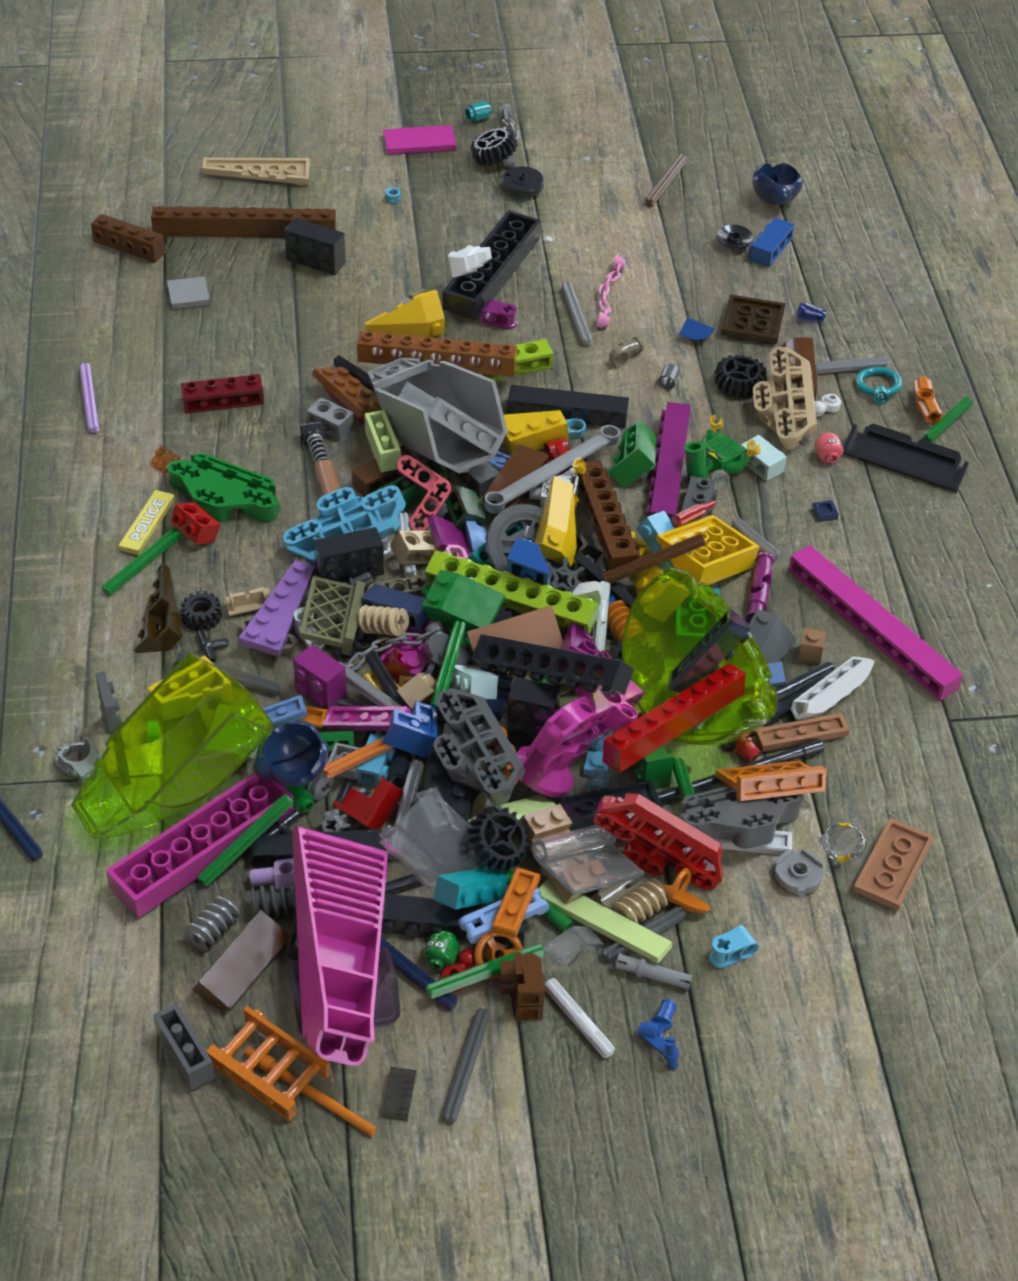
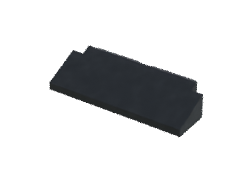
M853 424L843 447L844 455L956 493L969 467V462L967 461L964 462L963 467H960L962 458L958 451L925 440H919L916 443L912 441L910 435L877 424H870L869 427L866 426L863 434L858 433L857 425Z

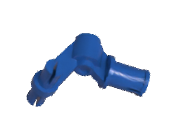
M663 999L657 1015H654L649 1022L640 1023L638 1037L643 1038L645 1042L664 1056L670 1070H675L679 1066V1050L675 1045V1039L672 1037L663 1039L662 1036L664 1031L672 1027L671 1019L677 1006L673 1000Z

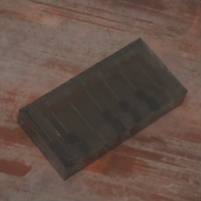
M397 1067L390 1068L381 1112L382 1118L408 1121L417 1070Z

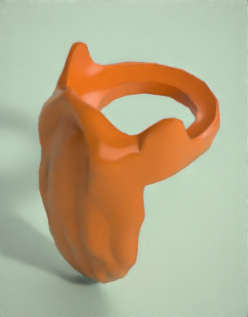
M684 868L678 874L672 885L665 884L663 886L667 900L681 906L685 911L695 913H709L711 911L710 906L704 901L686 892L691 878V872L688 868Z

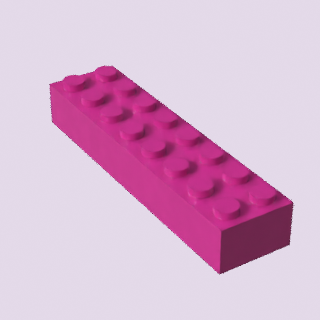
M255 772L108 868L106 875L109 888L138 918L197 879L198 875L282 795L286 794L292 800L293 795L282 784L274 780H262ZM294 805L277 821H281L294 810Z

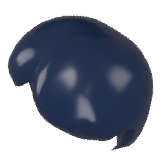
M766 163L760 165L754 171L752 185L756 195L764 202L773 205H785L793 201L800 193L803 179L800 173L787 163L773 167Z
M305 721L287 722L279 728H272L266 735L262 743V752L254 762V772L262 780H274L285 786L299 787L309 784L325 769L328 762V746L321 740L318 730L311 723Z

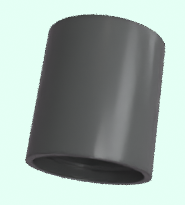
M666 364L663 367L658 379V384L663 389L670 390L674 388L680 374V370L676 365Z

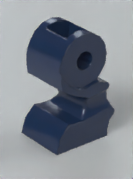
M494 674L498 676L496 699L485 700L495 718L502 720L506 707H508V697L513 685V678Z

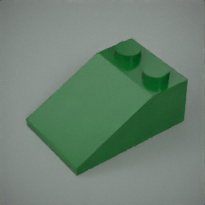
M440 570L422 607L431 621H441L449 625H453L457 620L460 622L464 621L467 629L474 630L493 624L506 596L459 573Z

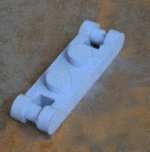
M536 888L531 900L532 903L529 905L524 919L535 914H544L549 909L547 901L540 897L541 892L538 888ZM503 899L470 913L458 921L460 928L466 931V937L470 944L478 943L484 934L492 930V924ZM477 923L481 924V926L475 928L474 924Z

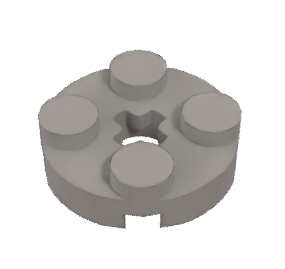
M794 849L785 851L777 859L774 874L775 880L784 889L793 892L799 897H803L807 893L818 889L824 876L821 859L808 850L802 849L801 852H793ZM794 869H796V870H798V871H799L800 869H803V870H804V873H803V874H797Z

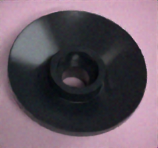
M726 225L717 231V240L729 248H744L752 243L753 234L744 226Z

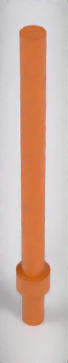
M248 1046L244 1051V1056L249 1058L256 1050ZM267 1054L258 1063L259 1069L269 1074L276 1066L277 1060ZM285 1070L279 1077L291 1086L298 1079L297 1076L288 1070ZM307 1083L301 1090L303 1094L370 1137H373L377 1132V1127Z

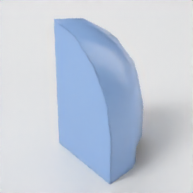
M466 521L465 534L471 552H473L486 542L485 537L487 533L485 528L477 525L475 521Z

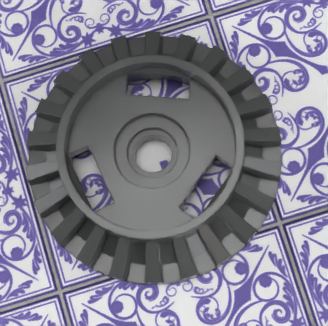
M529 504L513 505L504 509L494 518L488 527L489 530L485 537L487 541L485 549L489 554V563L494 565L495 570L507 571V557L517 537L535 542L543 513L542 508ZM513 526H521L522 530L507 537L505 530ZM547 559L546 561L549 562L550 565L555 569H559L563 566L562 564L554 562L550 559Z

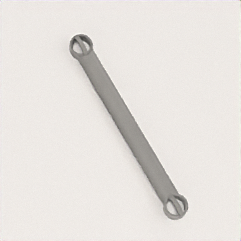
M612 425L603 426L599 434L499 492L487 493L484 499V508L490 513L502 512L505 504L572 466L577 458L584 459L606 445H616L619 442L620 430ZM489 501H498V502H497V504H493V503H490Z

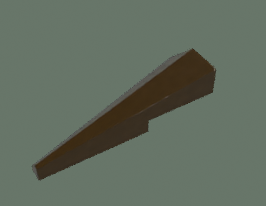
M164 563L157 569L160 572L159 580H154L153 586L156 590L149 596L142 619L145 621L144 630L141 629L138 633L141 640L134 646V651L137 653L169 651L183 637L170 567Z

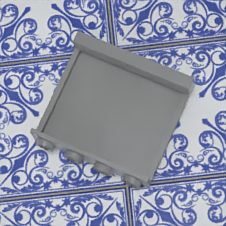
M406 382L398 396L425 408L429 420L491 455L502 438L499 434L441 398H433L409 382Z

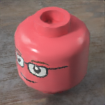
M833 433L821 434L814 443L817 456L824 463H834L843 454L841 441Z

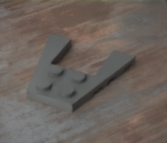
M105 671L95 673L99 691L100 710L102 711L101 717L106 734H110L116 770L121 786L131 783L119 729L123 724L120 712L116 713V711H120L117 697L112 695L115 693L112 679L107 680Z

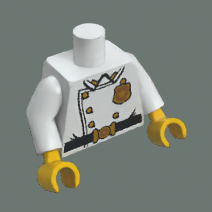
M577 458L573 462L574 468L556 476L573 484L574 511L577 506L576 503L579 502L578 473L582 475L586 472V463L582 458ZM552 477L543 483V487H534L530 490V499L541 500L542 509L545 506Z

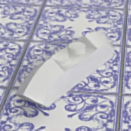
M851 657L793 701L791 711L796 720L800 721L823 716L839 700L850 695L852 690L856 691L870 674L875 661L869 658Z

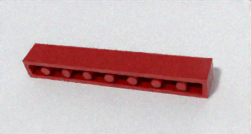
M728 663L603 739L602 762L619 773L743 696L747 673Z

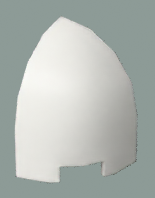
M597 581L578 584L573 591L575 596L593 599L598 603V606L602 601V588Z

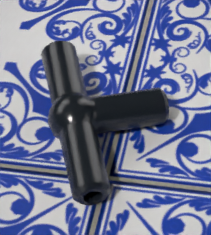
M199 630L196 633L200 642V649L211 662H216L217 659L213 650L228 647V639L208 641L204 630Z
M293 810L281 821H277L274 827L264 835L293 834L288 827L300 818L299 812Z

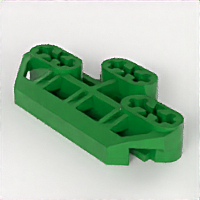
M202 452L191 454V461L186 459L182 461L177 460L169 463L167 466L170 486L188 493L192 498V502L199 505L218 522L226 521L230 517L232 509L240 508L242 514L265 523L274 521L280 512V504L272 478Z

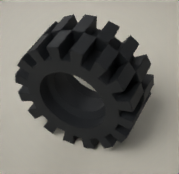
M196 591V595L190 593L189 598L185 597L184 602H181L183 623L186 624L187 628L192 627L193 631H196L197 628L199 630L206 628L208 631L211 630L210 626L215 628L222 618L219 598L217 596L214 597V593L208 595L207 591H204L203 594H200V591ZM200 609H206V610H208L207 612H204V613H196V612H195V611L200 610Z

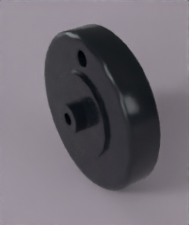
M514 167L502 175V188L506 193L514 197H533L543 190L544 176L541 172L531 167Z

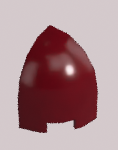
M394 648L382 662L393 680L398 684L400 675L408 676L411 671L410 666H405L401 660L403 657L402 653Z

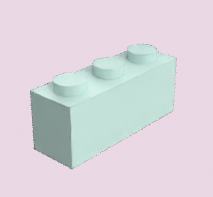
M455 665L449 688L484 697V699H496L498 676L474 665Z

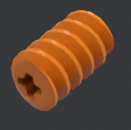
M622 600L611 603L608 606L607 626L616 641L626 645V640H630L631 644L638 640L640 645L645 638V634L642 632L637 620L634 619L633 614L630 613L631 611L626 603Z

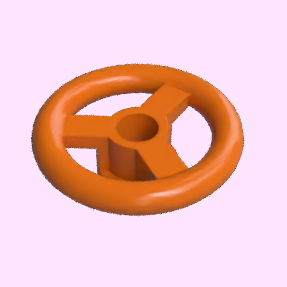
M492 930L484 934L475 948L474 958L476 966L483 964V948L484 956L489 961L521 950L522 945L517 936L513 938ZM494 937L509 939L513 943L514 948L505 949L502 944L494 940ZM497 950H500V954L497 957H495V952ZM497 974V975L492 976V977H489V978H491V979H499V978H500V974Z

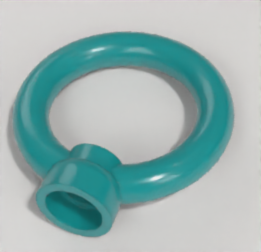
M883 367L863 369L855 378L857 388L861 392L873 396V400L877 404L888 402L889 396L899 392L902 387L901 377L893 370ZM870 375H884L894 381V386L888 389L878 386L873 389L865 385L863 379Z

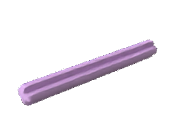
M82 363L79 367L88 432L92 434L99 431L90 364Z

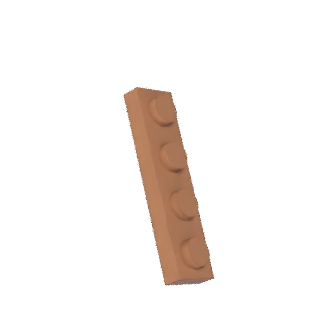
M838 713L755 729V737L761 751L765 752L801 745L816 739L823 741L849 736L850 729L843 714Z

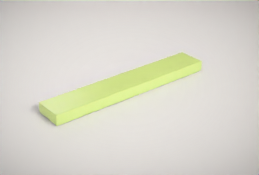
M549 878L539 888L540 896L565 915L656 963H659L672 948V941L582 894L572 902L565 904Z

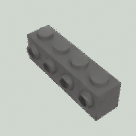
M691 476L682 511L697 504H706L710 501L716 502L718 490L715 489L716 481ZM714 507L706 510L707 512L705 515L700 516L686 524L708 517V515H713Z

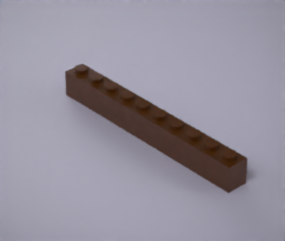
M153 206L151 213L152 231L163 234V236L285 238L284 229L294 218L337 230L336 209L328 208L282 209Z

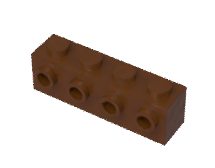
M100 214L91 222L93 242L154 263L166 253L163 234L104 214Z

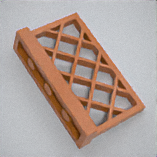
M801 761L717 769L715 771L717 778L736 790V799L739 801L826 791L827 768L823 766L810 767Z

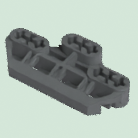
M453 688L440 692L436 697V703L445 720L443 735L435 739L433 746L449 778L457 783L485 792L490 802L494 805L505 804L510 799L517 778L521 782L525 774L524 766L484 697ZM459 699L474 700L476 705L467 708L464 702L460 703ZM449 706H452V708L454 709L457 717L459 718L458 721H456L453 718V715L448 708ZM483 716L485 721L482 722L485 731L481 732L478 725L473 726L472 722ZM495 740L499 743L495 746L499 753L496 756L491 749L487 750L485 747ZM447 750L451 752L457 763L456 766L452 765L446 753ZM511 764L512 769L509 770L511 776L508 779L505 773H500L499 769ZM487 773H490L498 789L495 790L487 778Z
M728 786L685 796L679 819L714 840L720 837L721 831H732V842L734 845L747 849L771 843L774 839L777 824L797 819L803 795L739 801L736 799V790Z

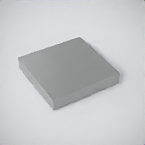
M205 276L167 281L172 309L210 305Z

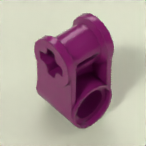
M489 300L480 312L479 317L484 324L504 329H513L517 326V320L515 319L517 308L513 304Z

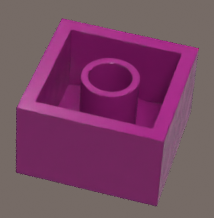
M314 645L309 646L293 659L295 690L299 695L305 696L317 707L329 710L330 706H337L341 699L347 697L346 667Z

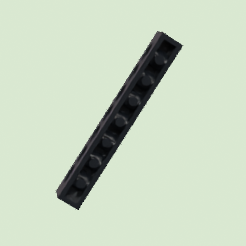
M484 634L480 635L472 656V660L479 663V668L489 672L492 669L504 675H508L511 672L519 678L525 679L526 676H529V678L538 682H542L545 679L547 682L560 686V683H564L569 688L578 689V687H582V689L591 693H596V690H599L602 694L614 697L615 694L625 696L634 671L632 667L621 660Z

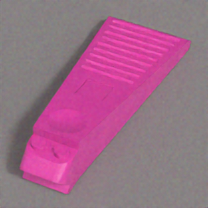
M296 826L293 830L292 840L303 1039L307 1040L308 1046L314 1055L325 1060L357 1066L365 1060L369 1044L374 1043V1008L388 851Z

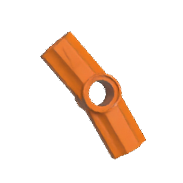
M922 376L914 381L916 410L922 414L925 422L935 425L942 419L943 415L934 398L935 392L932 389L931 380L927 379L926 376Z

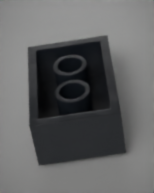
M294 218L284 229L286 260L336 275L346 263L345 233L298 218Z
M376 527L313 540L315 571L319 578L348 583L350 582L349 578L352 577L354 579L367 572L372 577L384 575L383 542Z
M515 677L508 697L507 738L510 743L524 746L532 744L546 721L559 711L560 686Z

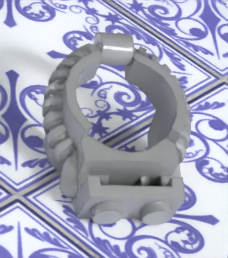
M88 737L84 738L83 743L80 741L79 743H71V745L64 744L58 748V752L54 757L55 768L68 777L73 778L74 776L76 779L79 778V782L82 785L91 782L93 778L103 774L106 770L102 754H99L98 749ZM70 751H82L88 754L82 761L72 762L64 758V755Z

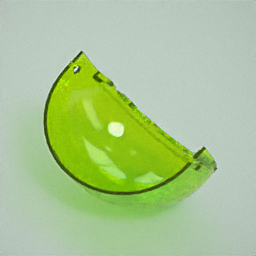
M667 568L644 587L635 599L625 623L622 642L623 662L634 669L630 680L645 693L637 704L643 714L648 713L679 694L668 688L669 674L725 612L731 608L703 581L697 583L692 574L677 568ZM752 635L743 644L739 642L733 648L735 653L727 661L723 659L718 665L721 668L730 663L747 673L744 695L719 710L717 716L708 717L699 732H694L690 728L674 740L701 746L723 745L751 735L775 716L778 705L776 687H771L769 679L772 677V673Z

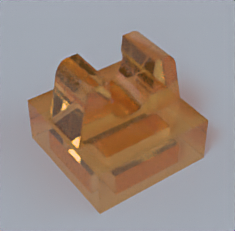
M160 446L155 450V456L151 459V466L168 474V464L173 461H180V456L173 453L172 450L168 451L163 446Z

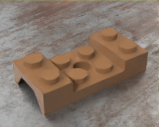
M561 804L527 813L521 817V819H524L522 826L528 827L525 835L531 837L526 843L531 846L532 853L565 904L572 902L584 892L593 889L598 891L611 882L599 862H590L569 830L572 821ZM557 853L562 854L565 857V859L562 857H558Z

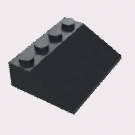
M729 608L671 671L668 679V688L671 691L680 693L720 669L719 663L723 659L727 661L735 653L733 648L739 642L743 644L749 638L751 626Z

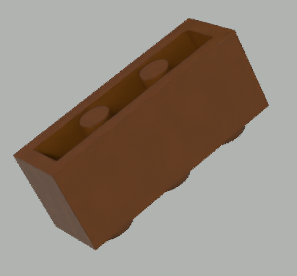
M403 445L400 446L401 457L409 455L416 459ZM375 458L352 470V485L365 497L403 475L397 469L381 472ZM407 460L406 462H401V464L403 465V470H406L407 468H409L410 470H414L412 467L409 466L411 463L410 461Z

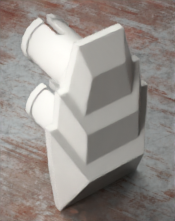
M469 245L458 252H450L448 261L452 277L477 271L476 269L484 266L483 264L492 258L490 247L480 248V246L474 247Z

